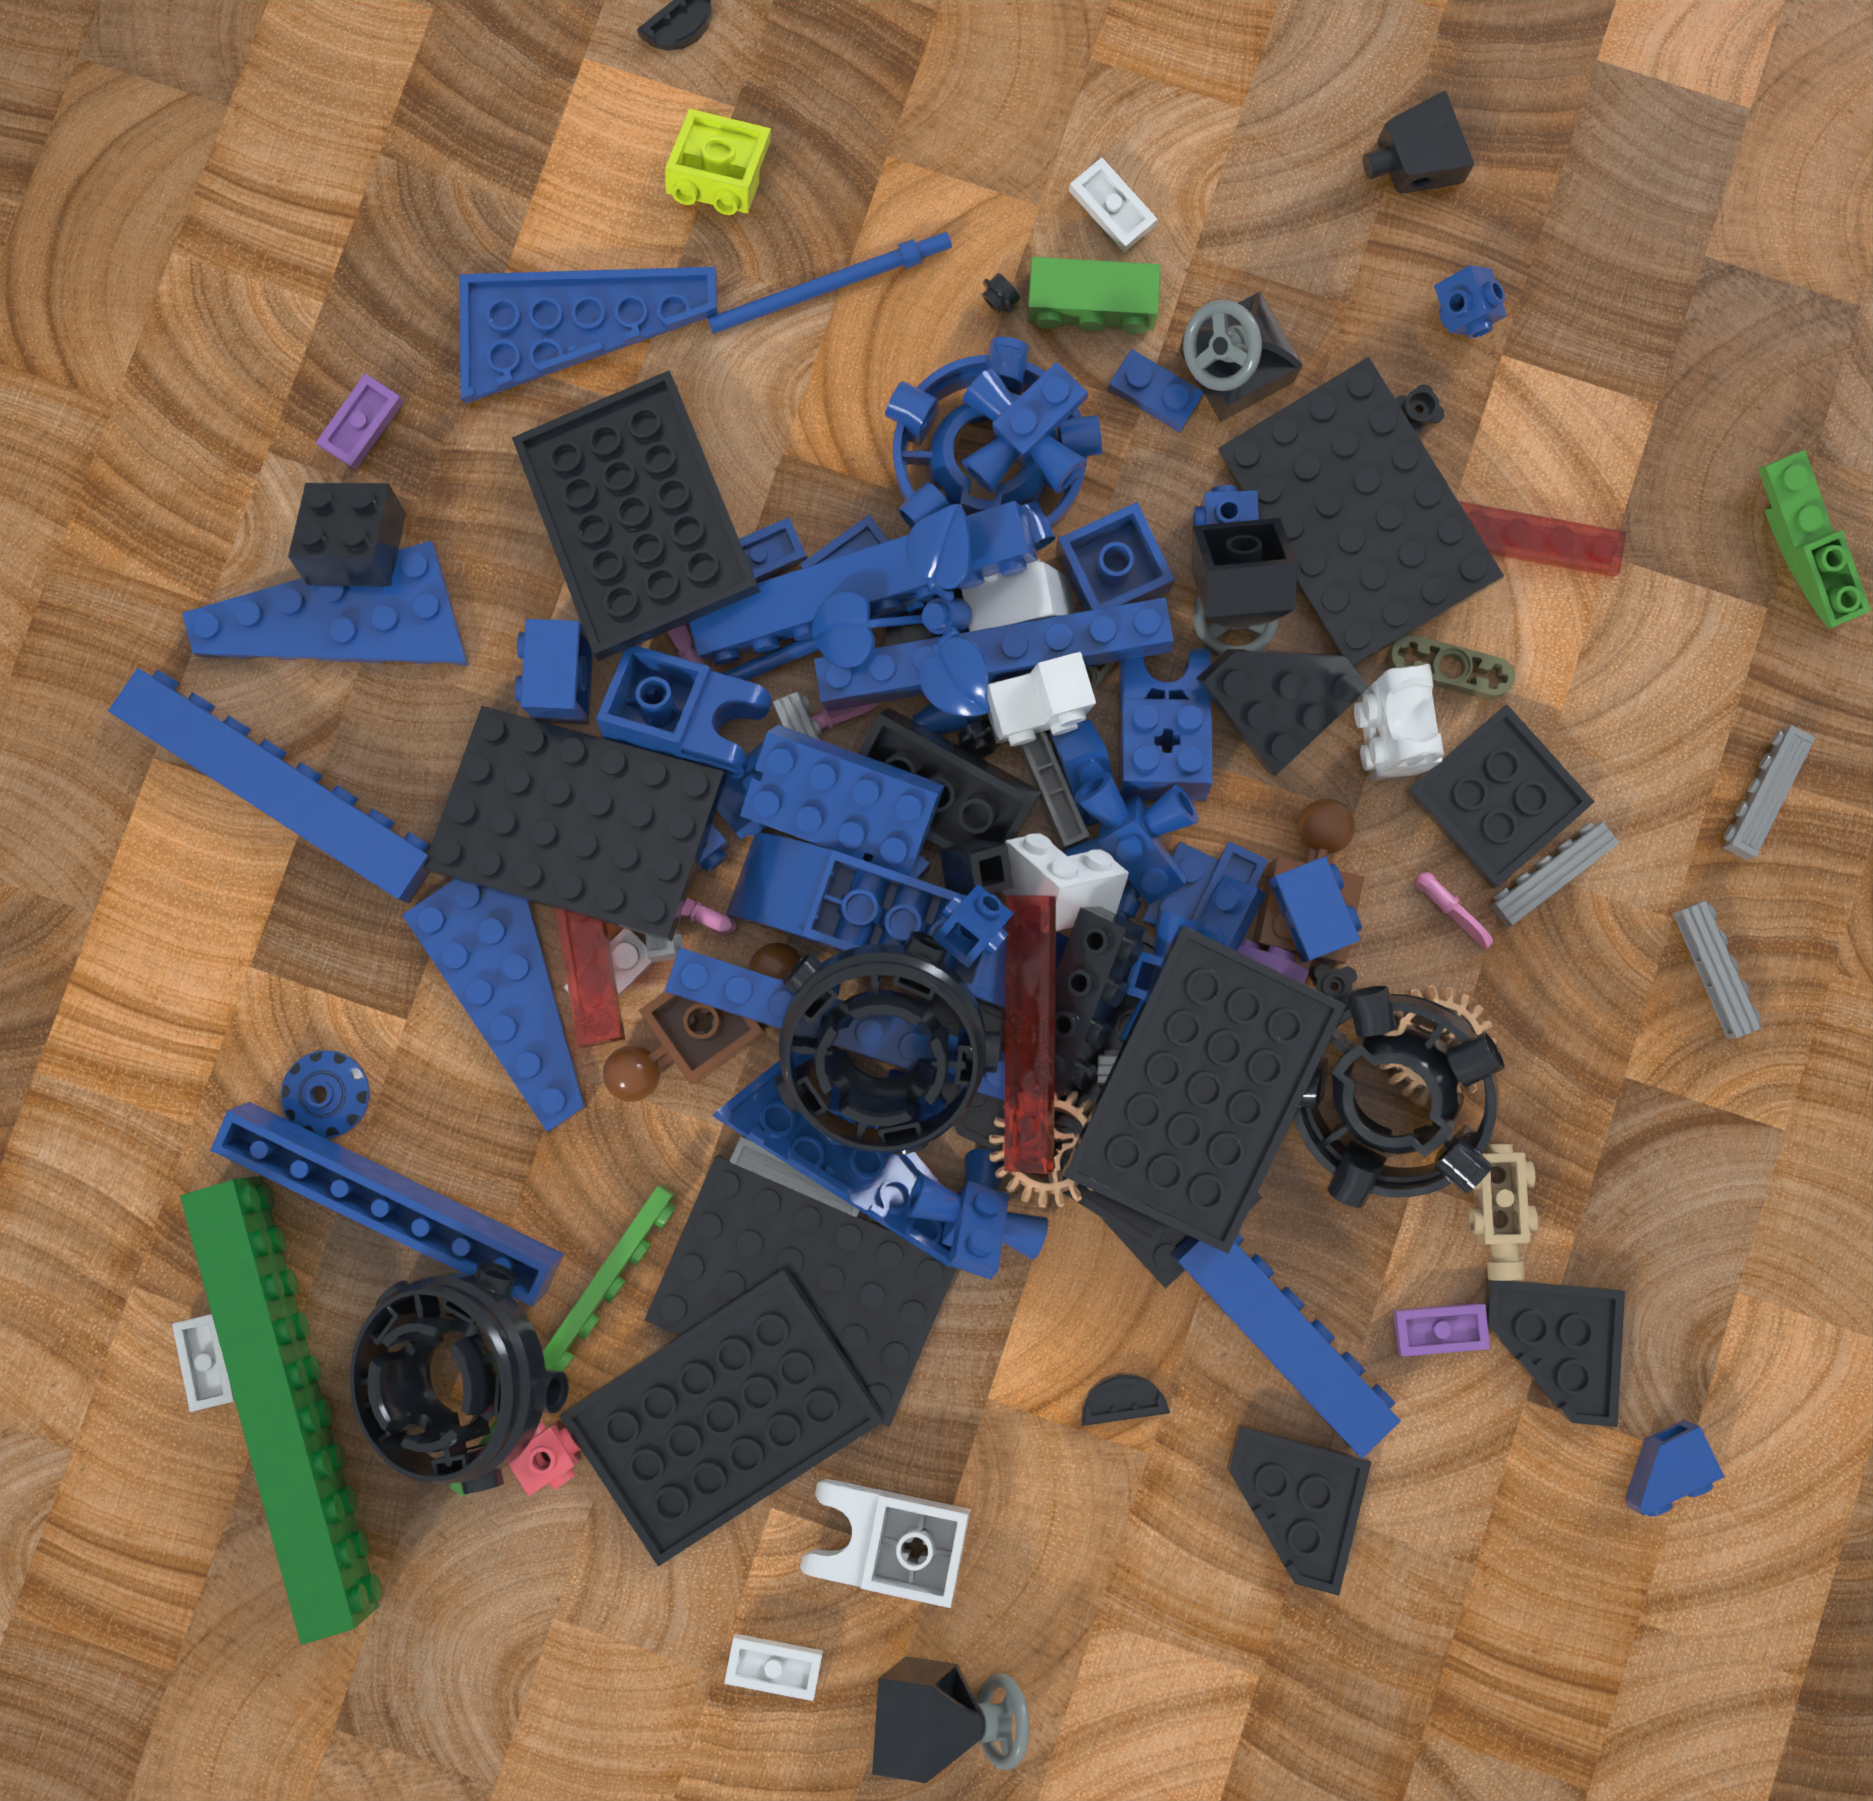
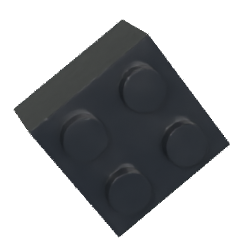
M305 483L288 557L307 585L391 586L406 512L389 483Z

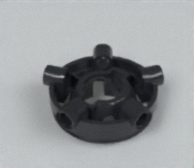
M912 931L905 946L894 944L859 946L840 952L823 963L809 952L793 967L783 982V985L794 994L788 1004L781 1027L779 1056L782 1075L775 1078L777 1090L784 1104L792 1113L800 1112L815 1129L844 1146L861 1151L892 1153L896 1155L917 1152L925 1148L930 1141L947 1132L964 1115L980 1086L984 1072L997 1073L1000 1032L985 1031L983 1016L973 993L959 975L943 963L948 951L933 940V936ZM881 975L893 976L892 985L928 1000H932L936 992L955 1010L966 1028H959L956 1052L949 1051V1028L943 1027L933 1012L920 1000L904 992L881 989ZM871 976L870 985L872 990L849 997L831 1011L828 1016L822 1017L818 1038L794 1036L801 1018L812 1025L837 998L841 983L858 977ZM871 1015H888L900 1018L912 1025H917L921 1035L930 1039L928 1044L932 1056L935 1058H918L917 1062L905 1073L891 1078H878L859 1070L848 1057L847 1051L832 1050L830 1047L839 1035L838 1030L848 1028L854 1019L858 1020ZM793 1052L804 1055L814 1054V1059L811 1058L795 1067ZM948 1067L955 1068V1085H963L964 1088L945 1109L924 1121L921 1106L917 1099L923 1094L926 1101L931 1105L938 1098L945 1085ZM834 1085L838 1088L841 1095L838 1106L839 1111L843 1115L857 1121L858 1125L843 1120L828 1111ZM867 1125L879 1126V1127H878V1128H870V1127H867Z
M1385 985L1370 986L1350 992L1348 994L1349 1005L1345 1007L1330 1039L1335 1048L1343 1052L1331 1072L1333 1074L1334 1106L1342 1123L1337 1124L1335 1128L1330 1130L1318 1108L1325 1096L1328 1058L1326 1057L1321 1058L1294 1115L1297 1129L1306 1147L1314 1158L1333 1175L1327 1191L1341 1203L1356 1208L1365 1206L1370 1194L1396 1198L1414 1197L1438 1191L1450 1184L1455 1185L1464 1195L1469 1193L1485 1178L1493 1166L1482 1154L1490 1141L1497 1119L1499 1090L1496 1073L1505 1069L1503 1058L1495 1042L1486 1032L1477 1035L1461 1017L1434 1001L1407 994H1390L1388 986ZM1402 1011L1423 1016L1438 1023L1434 1026L1432 1032L1407 1024L1402 1034L1387 1036L1388 1032L1398 1027L1403 1017ZM1353 1018L1356 1035L1358 1036L1352 1042L1347 1038L1346 1034L1341 1033L1337 1029L1338 1026ZM1444 1028L1456 1036L1451 1039L1449 1046L1440 1039ZM1363 1056L1374 1067L1387 1063L1400 1064L1418 1073L1430 1091L1431 1111L1429 1117L1433 1120V1125H1425L1414 1129V1133L1393 1136L1392 1129L1379 1125L1367 1117L1354 1098L1357 1083L1351 1072L1356 1059ZM1483 1079L1485 1108L1483 1118L1477 1130L1474 1131L1465 1124L1454 1135L1451 1132L1454 1130L1464 1103L1463 1094L1457 1093L1458 1083L1460 1082L1464 1087H1468ZM1349 1131L1366 1146L1381 1152L1405 1154L1418 1151L1424 1158L1442 1144L1444 1146L1438 1151L1434 1163L1419 1167L1403 1168L1384 1165L1387 1157L1350 1140L1346 1147L1339 1138Z
M483 1262L478 1264L475 1275L448 1273L421 1279L411 1284L407 1280L397 1282L379 1297L375 1308L369 1314L359 1332L350 1368L351 1397L357 1420L365 1437L376 1453L397 1472L410 1479L436 1485L461 1483L463 1494L480 1492L504 1484L502 1468L515 1460L528 1446L540 1423L542 1413H557L566 1402L569 1390L568 1378L564 1372L545 1368L544 1356L537 1333L524 1310L511 1297L517 1280V1274L510 1268L496 1263ZM438 1297L443 1298L441 1307L447 1311L440 1312ZM478 1324V1326L481 1328V1330H479V1329H478L476 1326H474V1325ZM451 1331L458 1333L463 1338L453 1343L450 1349L459 1366L463 1381L464 1394L461 1410L466 1415H474L470 1423L464 1426H460L458 1412L452 1411L439 1400L431 1383L430 1368L433 1355L438 1346L444 1342L443 1334ZM407 1341L402 1349L388 1353L389 1347L392 1348L396 1343ZM493 1416L498 1417L494 1432L488 1443L466 1447V1442L490 1434L489 1421ZM419 1426L425 1430V1432L416 1435L408 1434ZM444 1450V1456L436 1459L426 1453Z

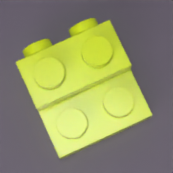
M689 108L665 167L666 194L672 195L677 202L684 205H691L695 201L711 204L718 212L724 215H733L736 211L748 214L759 185V171L771 141V128Z

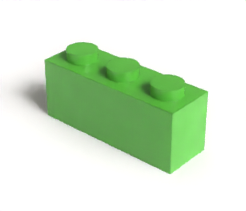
M1032 257L1027 322L1036 323L1037 326L1046 329L1059 328L1063 324L1079 325V328L1085 331H1099L1104 329V327L1121 328L1126 333L1139 334L1147 331V329L1154 330L1158 316L1161 264Z

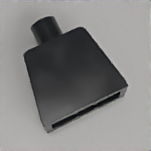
M1446 91L1434 95L1386 122L1378 138L1380 149L1363 155V167L1367 177L1371 180L1390 174L1395 190L1400 194L1459 185L1465 182L1474 166V161Z

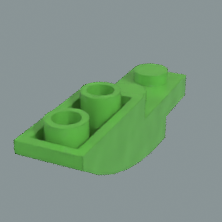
M1796 451L1759 467L1758 471L1771 507L1764 509L1773 535L1792 575L1826 627L1833 628L1870 612L1871 609L1843 530L1834 531L1806 451Z

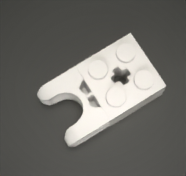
M1430 664L1387 670L1361 694L1359 702L1354 704L1357 728H1363L1365 745H1361L1360 749L1363 770L1370 772L1371 782L1423 775L1442 762L1444 751L1441 733H1438L1432 696L1434 685Z
M826 1479L817 1482L815 1495L819 1503L836 1508L846 1515L852 1526V1537L849 1545L840 1550L813 1549L802 1557L800 1565L803 1573L817 1578L861 1587L860 1589L951 1608L971 1509L837 1480ZM914 1537L922 1539V1545H927L928 1552H922L919 1559L910 1556L912 1549L905 1548V1542H912Z

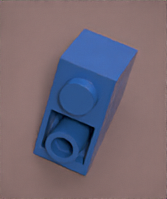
M1090 719L1077 723L1078 728L1060 735L1049 733L1055 757L1073 799L1078 789L1095 775L1102 772H1110L1113 778L1106 746ZM1075 801L1085 827L1100 822Z
M1683 1420L1644 1439L1625 1497L1629 1508L1643 1516L1646 1514L1650 1517L1658 1516L1672 1509V1502L1686 1495L1688 1497L1703 1495L1713 1489V1482L1725 1477L1701 1427Z

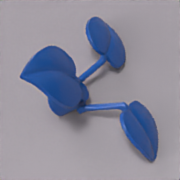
M952 504L921 519L914 525L907 538L906 556L910 569L920 578H929V589L940 597L930 600L924 607L922 615L869 620L870 605L865 596L850 591L839 592L827 598L818 608L812 623V636L815 645L830 662L839 667L852 668L865 663L873 652L875 640L871 628L923 623L930 632L943 634L932 645L935 656L927 658L920 666V684L926 698L934 706L950 714L977 716L990 712L987 664L977 644L972 640L958 637L959 633L965 631L971 623L972 612L969 604L962 598H954L953 591L944 590L958 588L967 577L971 564V537L967 517L961 504Z

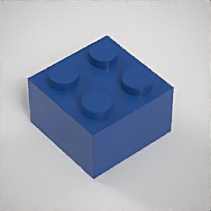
M1138 502L1063 535L1057 540L1055 552L1069 578V582L1083 611L1153 600L1169 593L1175 581Z
M525 619V632H519L517 638V654L520 659H523L522 676L517 675L515 679L514 693L516 702H521L520 707L534 720L540 722L589 725L593 653L582 624L579 621Z

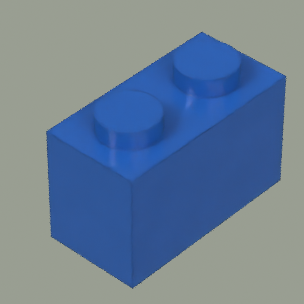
M1326 856L1276 875L1268 880L1302 963L1360 941L1357 933L1362 930L1360 919L1352 905L1346 906L1340 892L1344 888L1341 873L1334 863L1329 865Z

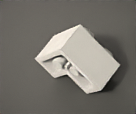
M1038 559V561L1026 564L1027 570L1012 576H1001V573L984 577L985 583L980 586L962 589L963 599L969 604L972 612L969 632L1075 613L1068 576Z
M1081 652L1039 662L1029 674L988 684V702L990 706L988 717L996 744L1009 741L1011 747L1036 740L1035 734L1051 730L1052 735H1060L1077 729V723L1085 720V715L1096 704Z
M1033 833L1024 837L1006 840L1005 844L1008 847L1014 888L1001 892L1047 933L1073 927L1080 907H1102L1117 914L1129 872L1113 860L1109 853L1099 849L1066 856L1052 844L1049 838L1041 833Z

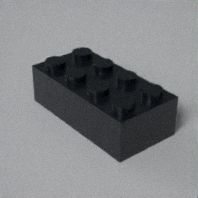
M887 708L878 714L858 753L945 785L926 838L942 848L974 839L1005 843L1006 840L1017 838L1042 792L891 708Z

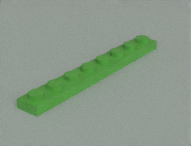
M664 1184L658 1185L543 1350L546 1369L565 1372L575 1357L569 1350L578 1337L584 1341L589 1337L601 1319L595 1315L604 1300L611 1304L625 1285L626 1281L621 1278V1275L630 1263L637 1266L650 1249L652 1244L646 1240L655 1226L663 1229L676 1211L677 1207L672 1204L677 1195L675 1191ZM498 1417L490 1427L491 1433L485 1435L478 1445L489 1442L494 1432ZM452 1483L449 1486L450 1489L463 1498L468 1495L463 1494L461 1483Z

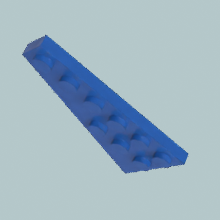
M684 267L459 274L461 400L466 404L718 314L716 268Z
M432 541L398 550L391 586L307 585L304 579L300 578L182 613L192 653L198 657L244 659L266 657L279 660H295L297 658L317 659L318 661L386 663L387 661L413 662L414 664L452 663L453 665L469 666L437 549Z
M454 879L402 914L547 1132L552 1131L587 1107L573 1056H571L565 1035L561 1012H559L553 991L554 986L539 930L534 921L529 901Z
M793 1052L795 1067L811 1058L814 1059V1054L804 1055ZM780 1060L712 1115L947 1267H950L951 1246L942 1244L945 1222L907 1217L906 1215L909 1195L918 1176L923 1173L941 1184L915 1152L896 1155L853 1149L823 1135L800 1112L792 1113L784 1104L775 1084V1078L782 1075ZM834 1085L828 1111L843 1120L858 1125L857 1121L843 1115L839 1111L838 1106L841 1095L838 1088ZM867 1125V1127L876 1128V1126Z

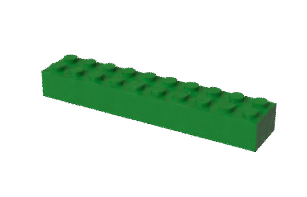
M262 1176L232 1179L180 1195L300 1645L355 1629L379 1607L378 1601L381 1599V1588L377 1576L374 1573L370 1574L366 1556L369 1555L368 1539L362 1529L358 1530L354 1512L357 1511L356 1495L350 1485L346 1486L342 1468L345 1467L344 1452L340 1443L334 1442L330 1427L333 1424V1411L329 1401L326 1398H322L318 1381L321 1380L322 1376L321 1367L317 1357L310 1354L306 1338L310 1335L309 1323L305 1314L299 1312L295 1295L298 1293V1284L294 1272L290 1268L287 1269L283 1252L286 1250V1239L280 1226H275L271 1211L274 1208L275 1201L271 1187L268 1183L263 1182Z

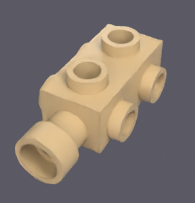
M1488 1144L1485 1153L1482 1155L1493 1164L1492 1167L1496 1166L1500 1169L1501 1178L1496 1183L1491 1182V1173L1489 1171L1485 1178L1473 1189L1474 1208L1469 1209L1468 1216L1470 1232L1472 1235H1476V1242L1485 1245L1491 1244V1260L1487 1261L1488 1280L1525 1279L1524 1260H1519L1518 1243H1530V1233H1536L1538 1229L1537 1211L1535 1206H1528L1527 1188L1535 1186L1534 1164L1532 1161H1526L1524 1152H1513V1144ZM1495 1211H1500L1504 1217V1221L1499 1227L1493 1226V1213Z

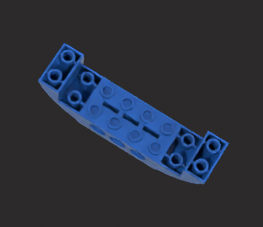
M758 833L753 837L726 914L766 929L770 927L843 952L851 948L872 944L905 946L912 931L923 932L934 937L947 921V918L941 913L957 893L835 850H829L778 835ZM1013 914L1002 927L1009 933L992 955L983 950L972 965L967 968L952 954L947 952L943 963L959 975L969 987L975 999L1015 1012V1015L1037 1023L1069 937L1056 931L1047 933L1038 923Z

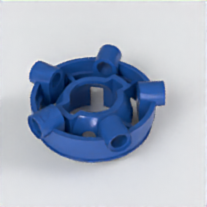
M995 337L990 342L988 355L970 356L951 362L933 372L917 387L905 381H901L896 387L887 405L885 416L897 422L893 441V460L898 487L905 501L898 508V512L911 529L921 519L952 504H961L966 516L1012 501H1016L1019 505L1025 501L1027 504L1022 505L1026 512L1035 550L1038 551L1055 540L1056 536L1052 529L1066 516L1077 499L1083 483L1086 466L1080 475L1066 489L1061 491L1065 493L1063 498L1046 517L1038 501L1046 491L1047 486L1052 487L1035 462L1027 470L1022 467L1020 472L1011 480L998 484L995 500H983L969 496L971 479L967 478L960 471L955 462L953 453L954 442L961 428L968 422L972 425L985 422V419L989 418L966 403L954 409L940 422L932 435L928 451H908L910 442L919 447L921 446L938 415V402L954 392L968 388L984 371L994 368L1015 401L1022 395V392L1029 389L1046 371L1027 362L1029 346L1025 342L1011 337ZM1077 408L1056 429L1057 441L1087 460L1088 456L1102 454L1100 423L1097 415L1082 417ZM907 465H927L930 482H926L914 492L909 480ZM942 488L944 490L946 497L939 491V489Z

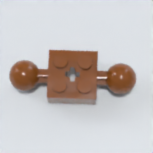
M1329 798L1312 802L1303 810L1299 818V835L1303 843L1308 847L1305 863L1277 857L1269 863L1263 890L1266 896L1259 909L1252 942L1260 945V949L1269 950L1270 946H1275L1295 955L1293 962L1308 971L1311 960L1304 963L1301 962L1268 880L1326 856L1329 865H1331L1334 853L1343 850L1351 842L1355 833L1353 814L1345 804ZM1340 871L1344 882V888L1340 890L1346 906L1352 905L1357 912L1365 877ZM1350 945L1315 958L1312 961L1333 966L1344 964L1347 961ZM1307 975L1304 984L1317 990L1314 982Z
M770 943L754 953L748 970L784 981L802 957L793 947L787 944ZM664 992L638 1010L658 1039L646 1048L628 1045L615 1050L605 1062L603 1069L604 1083L609 1092L616 1098L626 1102L640 1101L647 1098L656 1089L660 1080V1069L674 1061L689 1084H697L766 1035L767 1031L760 1022ZM699 1012L706 1015L713 1014L712 1029L709 1032L702 1029L696 1031L694 1026L699 1023V1019L696 1016Z

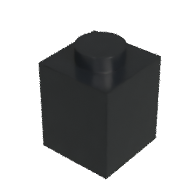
M974 839L940 849L946 889L968 896L977 884L991 894L1014 888L1007 844Z

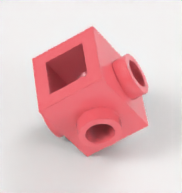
M559 1420L548 1428L541 1421L528 1446L508 1465L527 1495L530 1496L548 1483L552 1490H555L573 1478L576 1473L572 1467L582 1459L578 1452L581 1449L567 1427L563 1428Z

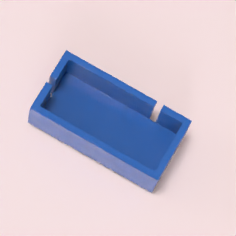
M777 725L766 733L755 770L760 771V773L751 780L740 816L861 860L868 854L873 855L871 863L910 876L917 867L945 785Z

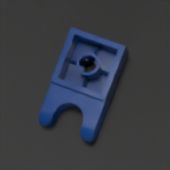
M635 645L624 650L597 714L596 721L603 739L724 771L727 777L738 779L745 774L748 767L746 755L741 746L718 735V732L730 720L740 718L750 720L763 719L770 710L772 698L767 690L758 684L711 671L710 666Z
M1191 649L1189 661L1185 666V674L1175 682H1161L1151 677L1146 670L1144 657L1120 661L1119 792L1122 799L1128 800L1138 794L1142 800H1158L1171 787L1177 784L1184 789L1191 801H1206L1212 786L1211 698L1196 678L1210 666V651L1208 649ZM1162 748L1169 749L1171 752L1166 753L1162 752L1161 750Z

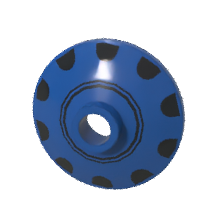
M316 1051L300 1058L287 1072L281 1089V1103L287 1119L324 1138L337 1137L353 1129L363 1118L370 1098L369 1083L363 1069L351 1057L336 1051ZM319 1086H323L327 1090V1098L322 1103L316 1101L314 1097V1092Z

